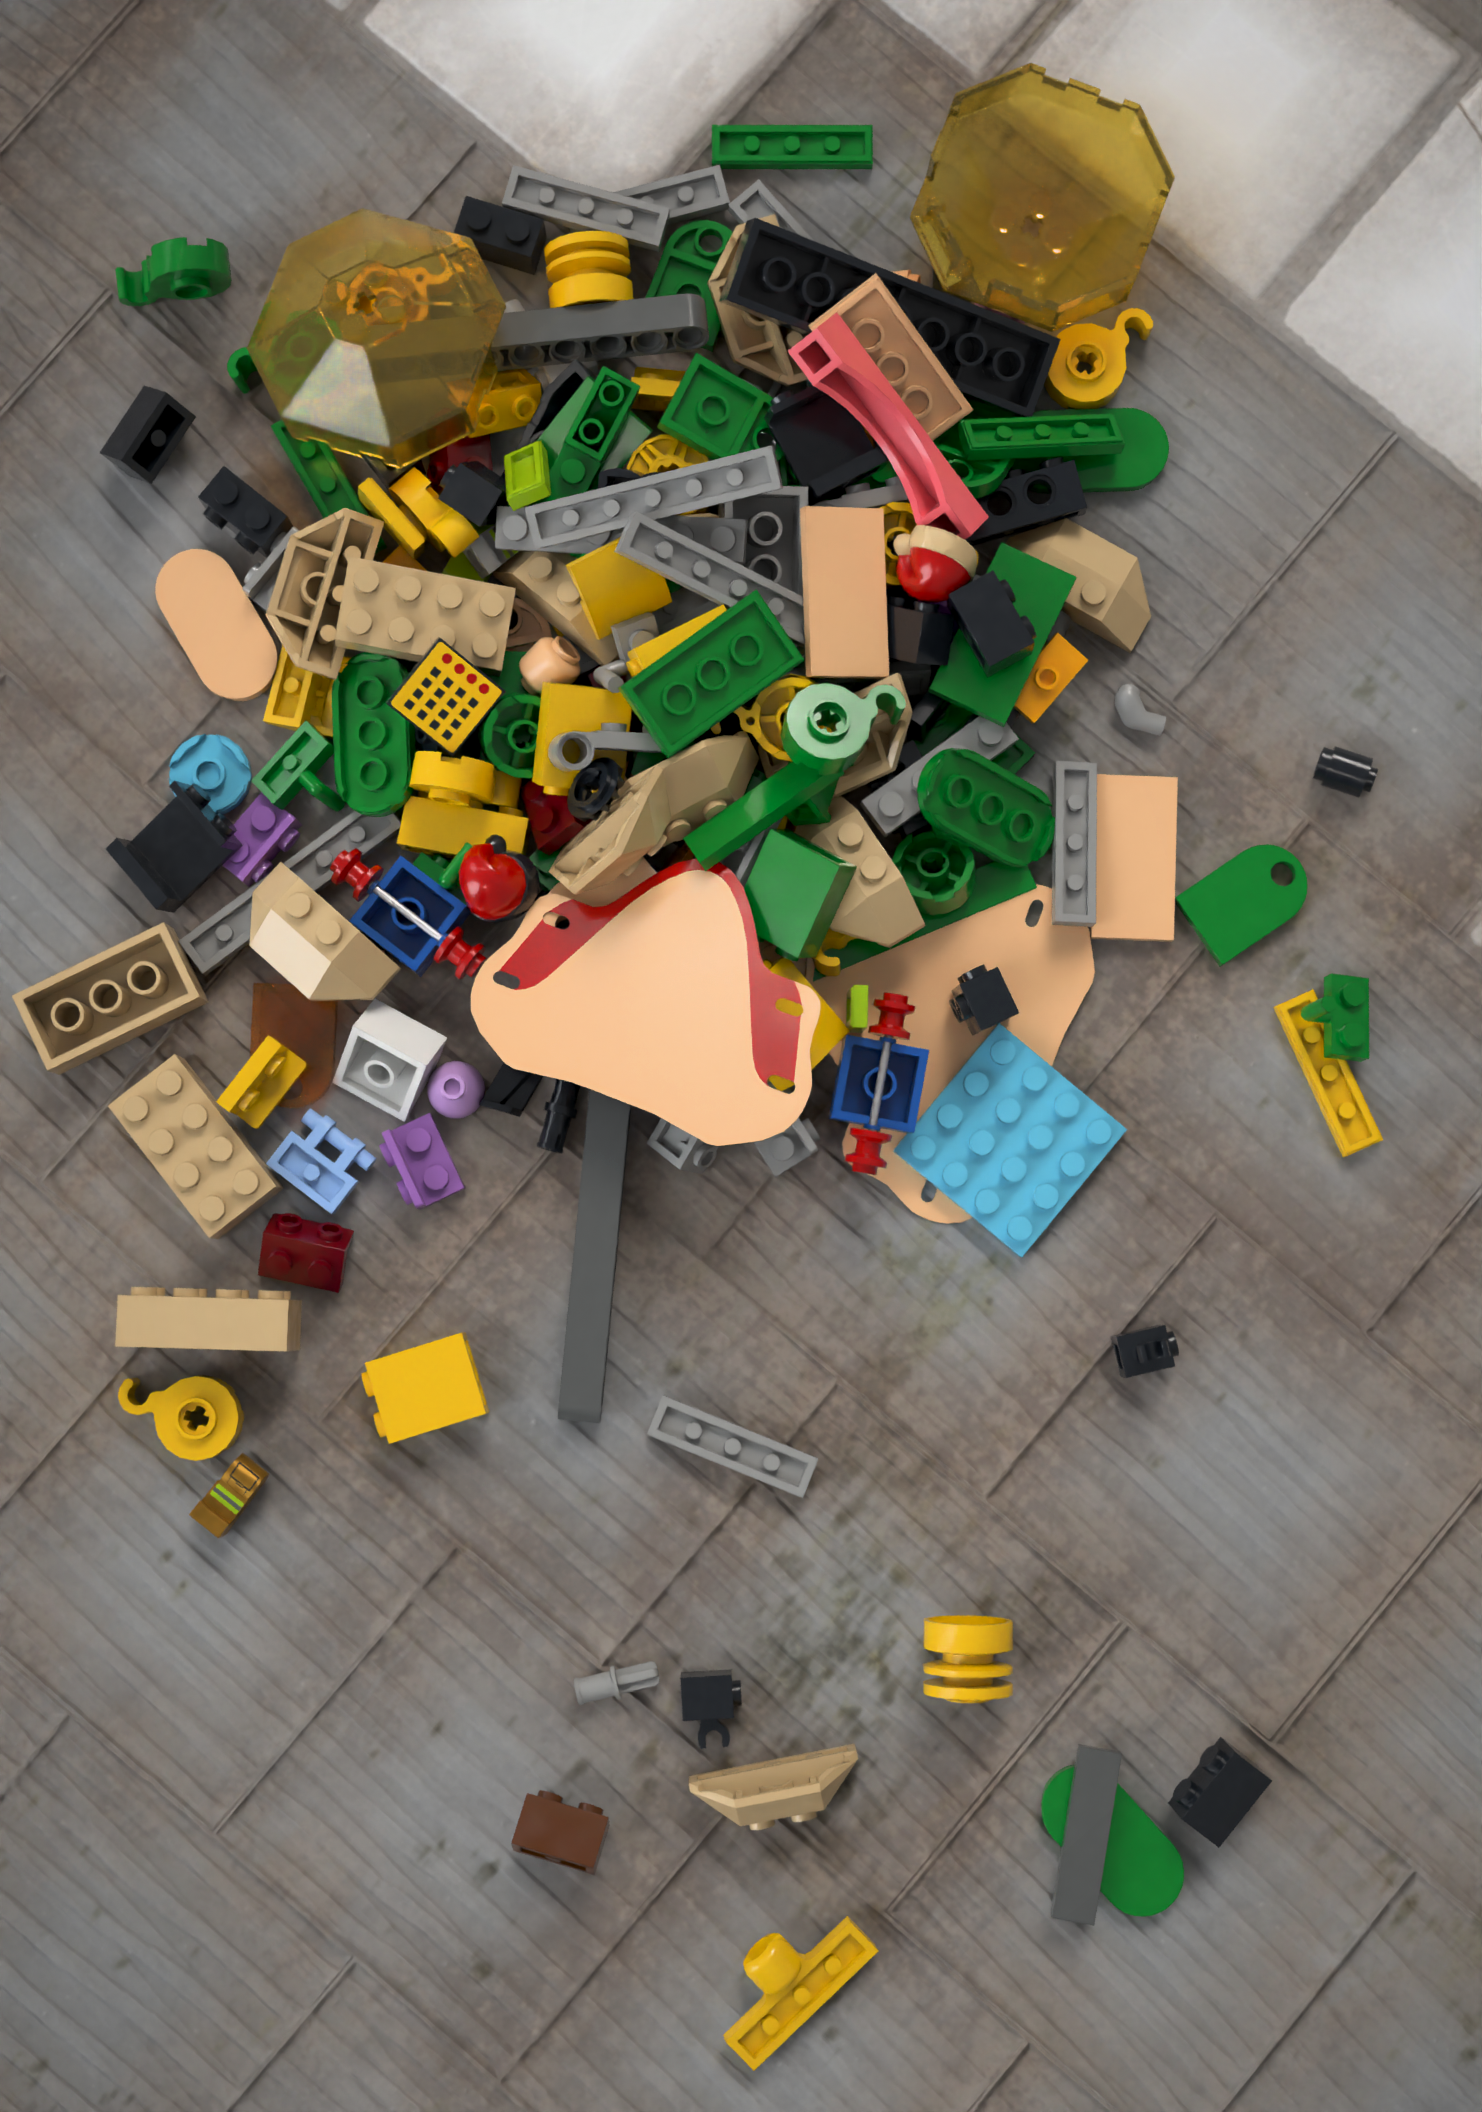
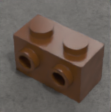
M539 1790L537 1796L527 1793L511 1842L513 1851L595 1875L610 1826L609 1817L602 1815L604 1810L582 1802L579 1803L578 1808L563 1804L561 1796L548 1791Z

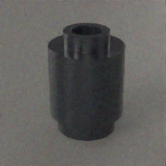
M1336 746L1333 750L1323 747L1313 778L1322 781V786L1359 798L1362 790L1371 791L1378 769L1371 767L1373 758Z

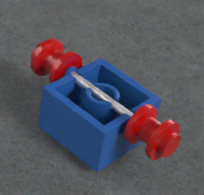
M355 848L351 852L343 850L335 858L330 866V870L334 872L331 881L336 885L343 882L351 885L354 888L352 897L358 902L369 894L368 898L349 921L359 931L419 977H422L434 960L437 963L449 960L456 966L455 976L460 980L466 975L471 978L476 976L487 960L482 955L486 947L481 943L470 946L462 940L464 930L460 927L471 914V911L463 902L402 856L397 859L381 881L379 879L384 869L378 864L371 868L361 862L362 852L359 849Z
M884 992L883 1000L874 999L873 1006L880 1011L879 1022L869 1026L868 1033L883 1036L879 1040L845 1035L843 1037L829 1119L864 1125L863 1128L868 1129H850V1135L857 1139L855 1152L846 1154L845 1161L853 1163L851 1171L876 1175L878 1168L886 1169L887 1162L880 1157L882 1144L891 1142L892 1135L876 1131L886 1129L910 1134L915 1132L929 1050L896 1044V1039L910 1040V1033L903 1028L905 1016L915 1012V1006L907 1004L908 996Z

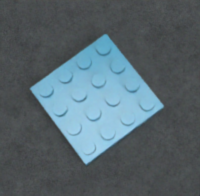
M999 1023L918 1119L915 1132L912 1134L907 1133L894 1148L893 1152L1015 1254L1023 1257L1127 1129Z

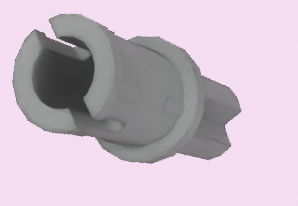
M649 1661L616 1669L614 1665L610 1666V1671L574 1678V1687L578 1703L583 1705L586 1702L616 1696L617 1700L622 1699V1694L658 1686L660 1678L655 1662Z

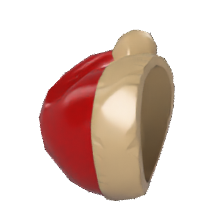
M925 525L915 526L911 535L904 533L897 535L893 546L898 554L896 567L898 580L910 596L923 602L937 603L948 601V594L973 581L977 566V555L975 549L963 538L946 530Z

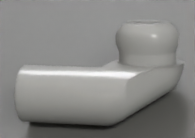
M1122 685L1118 689L1114 701L1123 724L1131 729L1161 736L1166 716L1146 711L1139 696L1140 691L1135 685Z

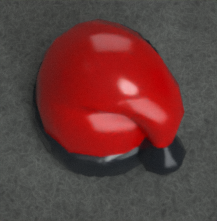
M497 834L491 835L486 839L485 844L474 845L464 854L459 869V884L467 907L473 915L487 922L499 923L521 917L534 904L535 898L539 894L540 881L538 870H536L537 867L525 855L507 850L506 842L502 836Z

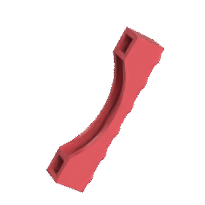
M837 312L788 350V353L812 385L828 394L846 408L878 443L904 487L917 525L943 529L965 540L989 518Z

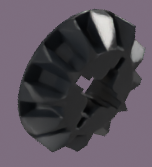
M601 757L591 761L587 767L583 768L576 775L572 782L567 799L570 813L581 821L586 822L589 819L597 821L602 811L610 812L611 803L613 800L620 798L617 792L625 783L621 777L623 768L608 757Z

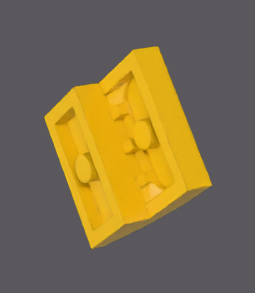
M621 537L566 564L582 599L580 604L598 640L612 634V625L646 612L652 613L672 602L665 577L614 552Z
M282 644L263 722L296 731L306 720L325 738L333 739L332 686L334 679L295 667ZM343 657L339 669L340 673H342L343 669L348 665L346 663L351 658Z

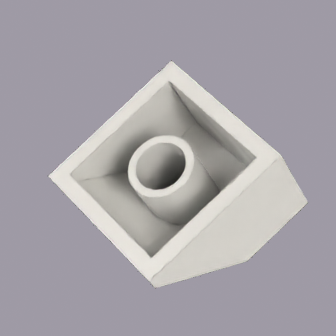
M374 999L353 1025L332 1083L405 1122L437 1066L447 1037Z

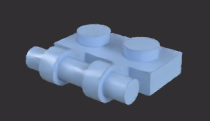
M310 1108L301 1119V1122L308 1126L312 1132L304 1140L294 1131H291L266 1164L334 1215L359 1183L357 1179L346 1172L349 1167L355 1162L367 1172L377 1158L365 1150L366 1144L358 1138L352 1140L336 1128L337 1122L329 1116L325 1115L322 1117ZM324 1140L342 1152L335 1163L317 1150Z

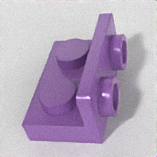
M261 792L235 822L234 826L237 831L234 835L243 846L223 866L250 887L254 881L256 883L271 872L274 866L271 861L281 850L286 852L296 843L300 836L298 829L302 824L286 810H281L273 805Z
M431 1113L423 1115L396 1129H388L382 1132L385 1142L379 1145L388 1166L396 1165L403 1180L397 1182V1186L407 1205L414 1203L415 1207L421 1210L466 1189Z

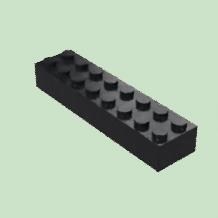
M758 218L747 220L719 302L807 336L812 332L808 325L876 273L964 397L1021 417H1032L1061 339Z

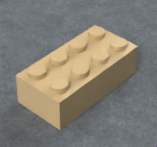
M349 556L335 634V646L419 662L435 640L440 637L483 673L500 677L516 588Z
M163 922L12 995L47 1071L60 1075L209 1002L183 947L178 942L179 938L174 928Z
M174 1054L110 1103L108 1107L206 1235L212 1239H220L283 1190L284 1187L222 1106L216 1102L215 1097L185 1058Z
M131 1287V1295H118L115 1347L252 1351L300 1350L302 1300H291V1291L258 1290V1299L249 1298V1290L216 1289V1297H207V1289L173 1288V1296H165L166 1288Z

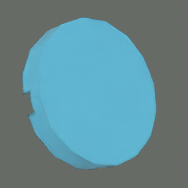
M217 734L196 735L182 743L171 758L169 784L174 780L189 785L197 784L210 797L211 801L208 805L216 814L220 813L223 815L235 809L249 793L252 780L250 761L242 748L225 736Z

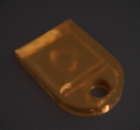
M253 983L250 1057L269 1035L307 1063V1068L299 1077L302 1082L301 1094L291 1100L283 1097L277 1106L286 1109H299L310 1106L325 1095L333 1081L338 1000L310 1001L292 984Z

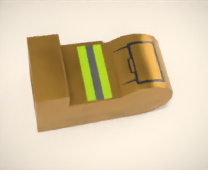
M242 1453L230 1465L222 1478L217 1480L202 1501L198 1502L189 1516L218 1539L225 1536L263 1486L269 1473Z

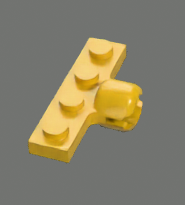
M848 1916L806 1954L798 1953L779 1933H769L763 1936L750 1948L743 1961L746 1975L763 1991V1995L752 2008L723 2034L725 2042L755 2071L878 1952L876 1945Z

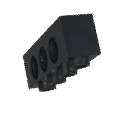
M1057 457L1040 463V470L1024 474L1022 468L1009 471L1002 484L994 492L984 497L975 498L989 518L965 540L971 546L1032 530L1065 518L1070 519L1084 515L1087 505L1075 461L1064 462L1063 457ZM1035 485H1042L1048 489L1050 499L1046 503L1035 504L1028 498L1027 491ZM997 496L1006 498L1011 505L1009 512L1001 516L992 514L987 507L988 502Z

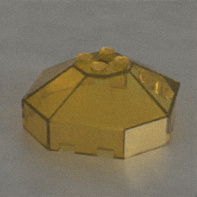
M1029 63L955 94L944 126L932 151L927 174L911 212L910 220L944 291L1054 332L1127 301L1175 176L1140 104L1124 99L1123 104L1099 96L1101 89L1069 78L1068 83L1045 75L1046 68ZM1030 218L1033 223L1040 222L1042 224L1038 229L1037 237H1033L1030 232L1023 234L1021 229L1025 226V219Z
M361 208L288 244L247 350L292 438L308 442L309 438L328 443L333 450L361 458L363 454L382 459L385 465L401 469L475 432L480 419L478 411L485 394L489 395L498 372V367L491 352V346L506 305L470 237ZM365 295L369 300L377 299L372 304L374 311L366 314L364 310L355 311V308L360 305L359 298Z

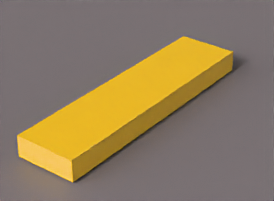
M1314 989L1273 1008L1342 1157H1346L1382 1141L1383 1138L1347 1060L1324 1057V1023L1306 1021L1301 1017V1009L1305 1005L1318 1000Z

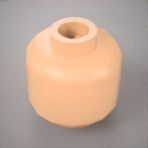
M563 637L540 638L519 662V670L523 676L521 679L522 686L531 695L539 697L542 692L543 681L572 684L581 672L579 664L580 654Z

